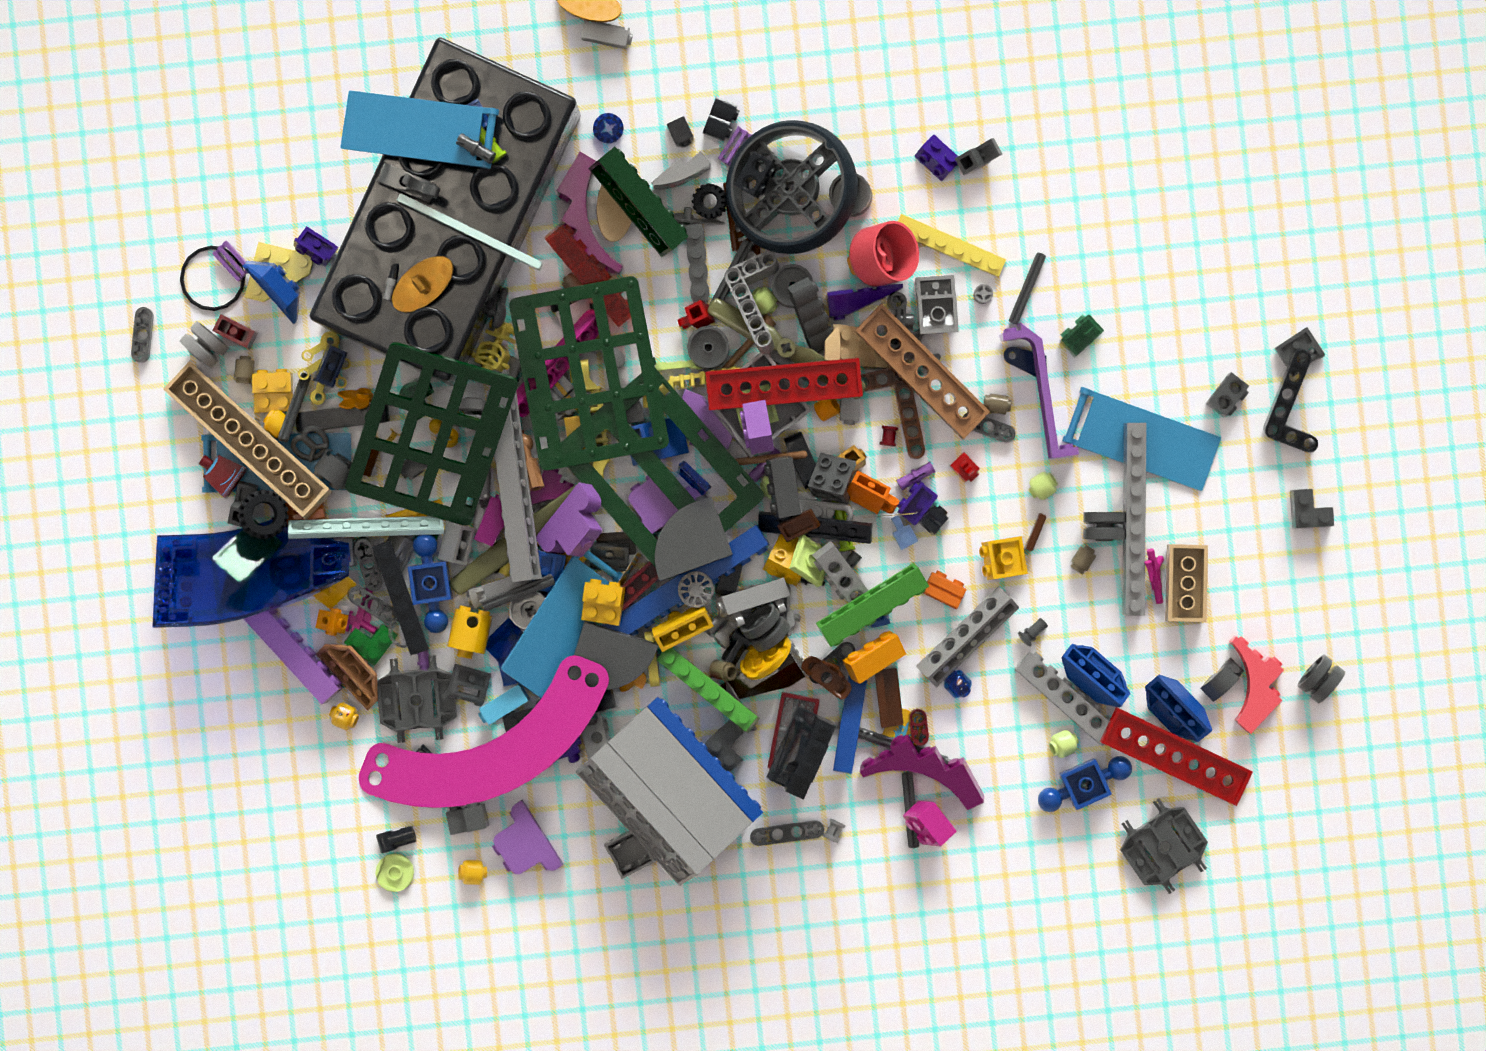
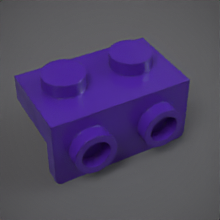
M935 134L914 155L940 181H943L958 165L955 160L958 155Z
M307 226L293 242V246L298 253L308 255L315 264H322L325 267L338 250L337 245Z
M915 482L909 490L910 496L907 499L903 497L897 506L899 508L897 513L908 514L901 516L914 526H916L938 498V495L924 485L923 482L919 484Z

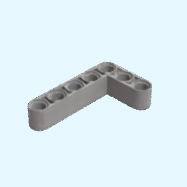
M771 251L763 252L729 268L724 275L755 345L762 354L771 353L774 349V342L748 286L775 274L779 270L777 257ZM768 261H773L772 264L765 265ZM756 269L755 272L748 273L749 270ZM733 277H738L736 281H730ZM740 293H746L743 297H738ZM753 309L752 312L746 313V310ZM755 325H761L759 328L753 329ZM768 340L767 344L761 345L762 341Z

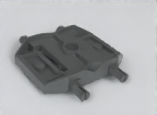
M436 655L428 656V669L400 671L398 670V658H394V660L393 658L389 659L391 670L388 674L377 680L380 724L397 732V743H401V741L402 743L406 742L405 730L417 728L435 729V739L439 740V734L440 740L444 739L443 726L457 717L456 698L450 699L445 696L452 673L438 668ZM432 679H434L437 717H434ZM396 682H398V688H399L401 720H400V716H399V706H398V695H397V684H396ZM413 695L420 696L421 703L419 705L412 704L411 697Z
M1158 798L1156 799L1157 802L1153 801L1158 809L1159 814L1137 829H1133L1128 820H1125V823H1121L1127 832V837L1120 851L1143 885L1161 884L1168 894H1171V890L1174 892L1175 889L1169 880L1179 871L1192 863H1195L1200 872L1207 869L1201 857L1208 841L1184 807L1167 808ZM1168 821H1170L1171 824L1174 826V828L1176 829V831L1178 832V834L1180 835V837L1182 838V840L1191 852L1187 851V849L1185 848L1179 837L1176 835ZM1141 840L1162 872H1158L1138 841ZM1163 841H1167L1170 844V849L1166 852L1160 850V844Z

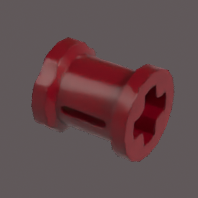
M882 425V441L879 442V445L896 447L895 436L898 427Z

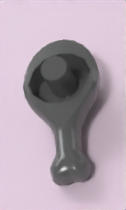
M507 288L501 289L495 310L491 308L488 312V315L493 317L491 326L493 329L501 327L505 321Z

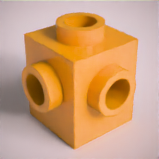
M330 608V611L319 609L315 628L326 630L325 634L336 636L337 633L345 634L349 615L341 614V609Z

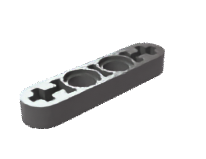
M812 820L761 827L751 832L750 840L756 846L814 839L823 835L824 826L820 821ZM813 824L821 827L818 834L810 831L808 832L809 836H805L803 825H807V829L813 828ZM795 826L802 829V834L799 837H794L791 834V830ZM775 829H780L783 832V837L779 840L772 837V832ZM765 830H770L769 837L771 841L767 842V837L762 838L761 842L753 839V836H756V832L765 835Z

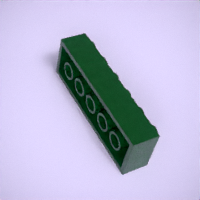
M614 146L588 168L661 257L671 252L689 237L685 227L682 224H678L674 219L675 216L672 211L665 208L661 198L651 191L649 183L637 174L638 171L635 166L628 163L625 159V154L620 149Z

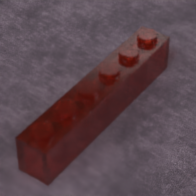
M561 222L544 236L547 243L582 285L607 281L612 277L605 268L601 270L597 265L599 260L593 253L589 255L586 252L587 246L581 239L576 240L573 236L575 232L569 224L565 226ZM623 292L603 296L606 313L618 328L631 318L628 300L622 295Z

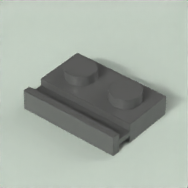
M594 542L590 548L591 553L616 571H626L629 566L628 543ZM590 561L591 569L601 570Z

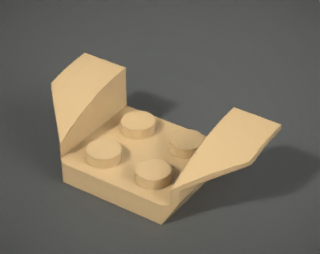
M833 324V331L825 340L824 360L859 358L860 367L890 368L854 332L857 327Z

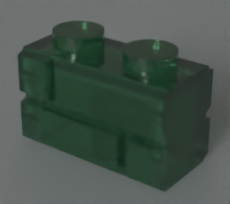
M1082 314L1075 321L1076 326L1070 329L1068 327L1060 334L1062 336V339L1059 340L1060 343L1074 358L1104 332V329L1090 314L1086 317Z

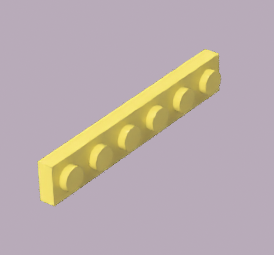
M903 214L899 217L898 222L903 223L912 231L917 243L999 277L1006 262L1005 258Z

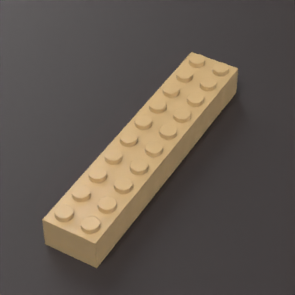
M190 361L163 389L306 520L333 492Z

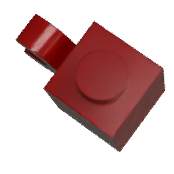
M699 300L685 307L687 316L677 320L679 327L687 329L693 326L699 329L716 322L714 317L707 312L709 304Z
M965 452L949 466L964 482L968 480L972 482L979 475L977 471L980 468Z

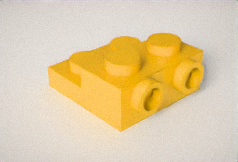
M276 369V373H268V370H257V374H252L255 413H269L272 410L274 412L277 410L282 412L288 411L293 397V373L287 372V369Z
M1022 536L981 542L982 546L979 548V554L984 558L985 565L982 567V573L987 577V580L1028 574Z
M590 579V582H585L581 620L620 626L626 587H620L621 583L610 581L609 585L601 584L602 580Z

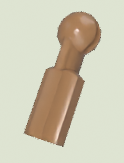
M522 434L530 491L541 490L545 486L538 460L533 458L531 454L534 444L533 440L529 435Z

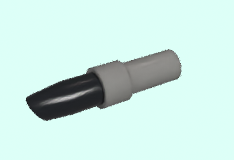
M398 263L393 264L386 281L384 300H391L397 281Z

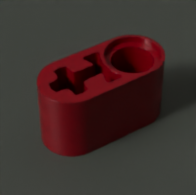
M913 709L909 713L910 736L913 743L922 746L929 740L927 716L923 710ZM916 712H920L923 715V719L919 723H915L912 719L913 714ZM924 725V728H920L921 734L925 735V737L919 742L915 738L918 735V729H913V726Z

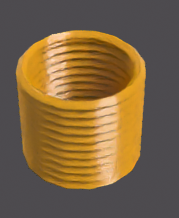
M836 399L821 400L814 404L815 412L822 421H827L831 417L840 414V407Z

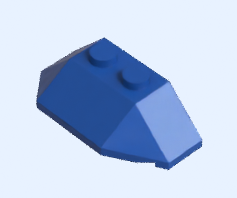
M246 261L242 267L294 325L298 320L299 286L295 281H290L285 276L287 273L280 265L277 266L275 263Z
M1071 644L1061 657L1067 678L1096 703L1120 708L1131 694L1129 689H1127L1122 672L1093 647Z
M1159 674L1145 686L1147 708L1172 734L1199 742L1212 732L1205 708L1178 680Z

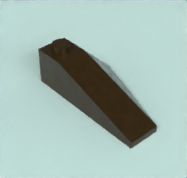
M789 652L782 665L768 676L751 680L740 672L734 680L728 681L738 698L742 699L790 687L803 679L805 675ZM724 682L720 686L726 690V684Z

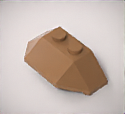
M325 644L316 653L367 711L378 701L377 674L352 646Z

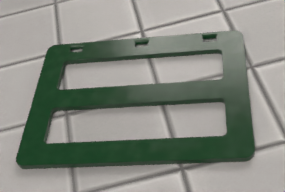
M655 368L658 386L660 387L663 384L670 392L665 397L660 391L663 411L737 496L731 504L718 514L724 532H726L763 500L764 493ZM642 373L626 387L644 384ZM643 396L623 400L625 411ZM612 402L606 403L591 416L595 438L604 430H609L619 442ZM628 423L631 440L641 439ZM581 425L561 442L562 453L582 450L585 447ZM701 429L710 437L705 442L697 434ZM653 451L631 455L678 511L686 505L696 502ZM591 463L568 467L581 483L590 484L594 487L601 498V506L655 567L657 539ZM740 474L749 482L747 485L743 486L737 480Z

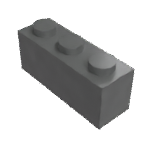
M782 456L766 459L764 471L769 479L767 491L772 499V503H770L771 513L777 518L801 514L793 457Z

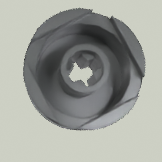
M327 448L315 465L313 474L322 480L324 478L330 482L329 485L335 490L346 489L345 484L352 462L339 453L336 455L331 454L333 450Z

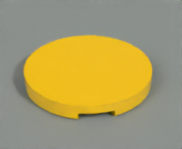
M786 635L774 647L762 652L756 651L750 645L747 648L748 653L744 660L742 659L740 662L741 672L751 680L761 679L773 673L787 658L791 649L790 639Z

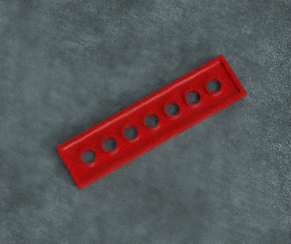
M859 358L705 372L709 411L743 408L742 404L762 400L766 401L767 406L863 397ZM838 374H844L847 377L845 384L841 385L836 381ZM820 375H824L827 378L828 383L826 386H820L817 383V378ZM800 377L808 379L809 383L806 388H801L798 385ZM781 379L789 381L788 389L783 390L779 387ZM764 380L770 384V389L766 392L762 391L759 387L760 382ZM743 382L750 384L751 390L749 393H743L740 390V385ZM723 384L731 386L732 391L729 395H724L721 392Z
M1117 707L1100 740L1101 743L1235 806L1238 805L1253 771ZM1124 728L1130 729V735L1127 738L1121 736V731ZM1141 736L1147 737V743L1144 746L1138 744V739ZM1158 744L1164 745V751L1161 754L1155 752V747ZM1178 751L1181 753V759L1178 762H1174L1172 755ZM1196 759L1198 767L1191 770L1189 763L1191 760ZM1213 767L1215 774L1213 777L1208 778L1206 770ZM1230 775L1232 782L1230 785L1225 786L1223 778Z

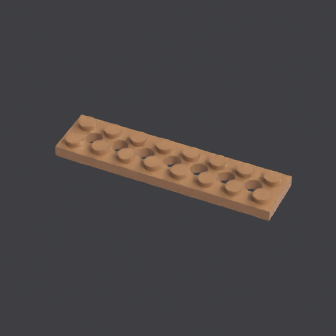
M882 303L855 329L854 332L961 439H965L990 413ZM880 325L886 328L884 336L877 334V327ZM892 339L899 341V349L894 350L891 348L890 342ZM905 353L913 355L912 363L905 362ZM920 366L925 367L927 370L925 377L918 375L917 370ZM933 380L940 382L939 390L932 389L931 382ZM947 393L954 396L952 404H948L945 401ZM960 407H965L968 411L965 418L958 414Z

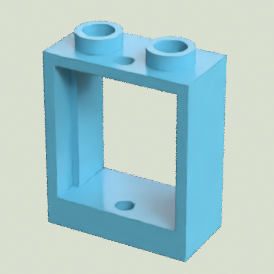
M518 684L479 708L480 713L478 715L483 723L487 722L490 725L531 699L524 687Z

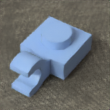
M899 515L891 518L897 529L892 534L901 550L918 542L910 524L904 527Z

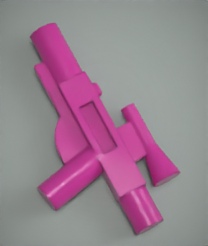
M1150 548L1147 549L1148 560L1144 563L1148 570L1152 590H1154L1156 604H1162L1160 567L1164 562V557H1156L1154 549Z
M366 587L365 590H367L368 592H370V593L372 594L373 591L369 590V589ZM367 594L365 598L362 597L363 602L361 603V605H363L365 599L369 597ZM373 599L368 602L369 609L371 607ZM359 607L356 616H354V611L350 610L346 632H349V625H352L350 633L355 627L359 630L362 627L372 634L376 632L377 627L370 624L371 614Z

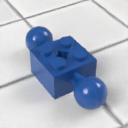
M417 535L413 541V549L421 557L422 565L408 567L413 605L428 603L429 611L424 617V626L431 633H441L448 626V617L444 611L440 610L439 601L453 599L448 562L433 563L432 555L437 550L436 538L433 535ZM429 578L435 581V584L432 586L433 588L431 589L430 586H426V582L429 581Z
M1116 756L1110 760L1107 768L1101 770L1097 760L1092 758L1059 773L1064 787L1059 790L1055 788L1043 789L1038 795V804L1042 810L1054 812L1060 808L1063 800L1070 798L1074 809L1079 810L1112 795L1106 781L1111 778L1120 781L1127 779L1132 773V764L1128 758ZM1083 780L1089 781L1087 789L1081 787Z

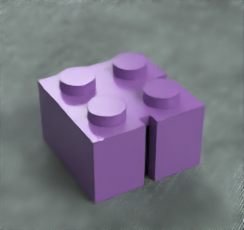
M766 401L742 404L743 411L740 412L746 449H751V455L774 451Z

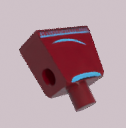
M204 455L199 462V465L207 470L203 478L225 499L229 497L238 482L248 471L247 468L220 455L214 461Z

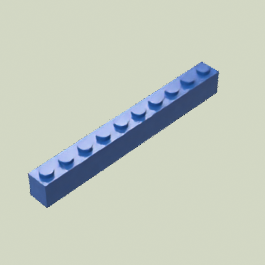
M755 525L729 542L733 555L679 574L622 611L620 626L602 624L600 626L636 636L639 634L638 630L643 626L647 629L655 624L654 619L657 617L664 618L671 613V608L674 606L679 608L685 604L678 594V585L683 576L694 571L702 572L708 575L715 585L719 582L718 578L724 574L726 577L736 571L734 568L739 564L743 567L752 561L750 557L756 553L760 556L768 551L767 546L770 544L759 526ZM691 575L692 582H695L694 575ZM698 575V582H702L704 576ZM686 578L683 583L690 585V580ZM707 580L706 582H704L702 584L703 587L709 584V581ZM681 587V590L688 591V587ZM688 592L682 594L685 600L689 597Z

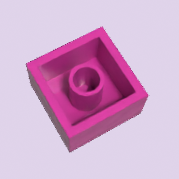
M917 801L903 815L906 820L905 824L909 829L915 831L918 835V841L923 845L941 847L957 832L934 802Z

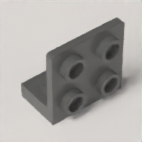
M820 453L808 484L812 496L848 504L850 496L847 492V487L854 472L856 462Z

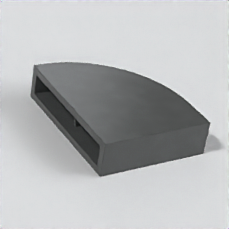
M705 494L695 498L696 502L681 508L664 525L655 548V567L659 582L733 555L712 496L707 497Z
M584 621L574 655L602 665L609 675V684L606 689L609 690L622 687L638 678L651 664L658 644ZM578 666L570 667L568 671L569 678L572 680L579 679L581 677V669ZM589 673L585 678L587 686L595 687L599 682V678L595 673Z

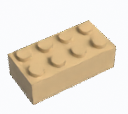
M1167 544L1165 621L1207 622L1208 545Z

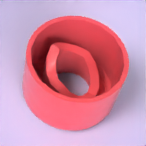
M887 221L863 228L855 234L850 244V263L854 273L862 282L873 287L884 286L904 281L914 274L919 263V248L914 234L906 225L898 221Z

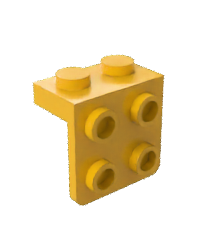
M780 534L762 570L780 579L784 578L786 583L797 587L801 576L789 569L799 538L797 537L786 542L783 535Z

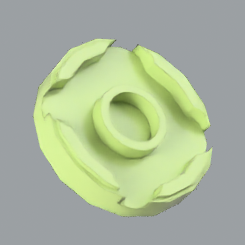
M393 853L386 855L379 861L375 874L382 888L387 891L398 892L410 885L414 877V868L409 858L402 854Z

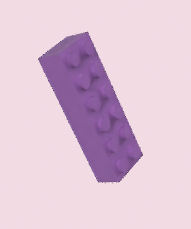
M260 603L244 620L321 705L328 703L343 689L342 682L328 671L329 668L322 660L320 661L315 657L316 652L310 646L307 647L302 643L304 639L298 632L294 633L289 628L291 626L285 618H280L276 614L278 610L271 603Z

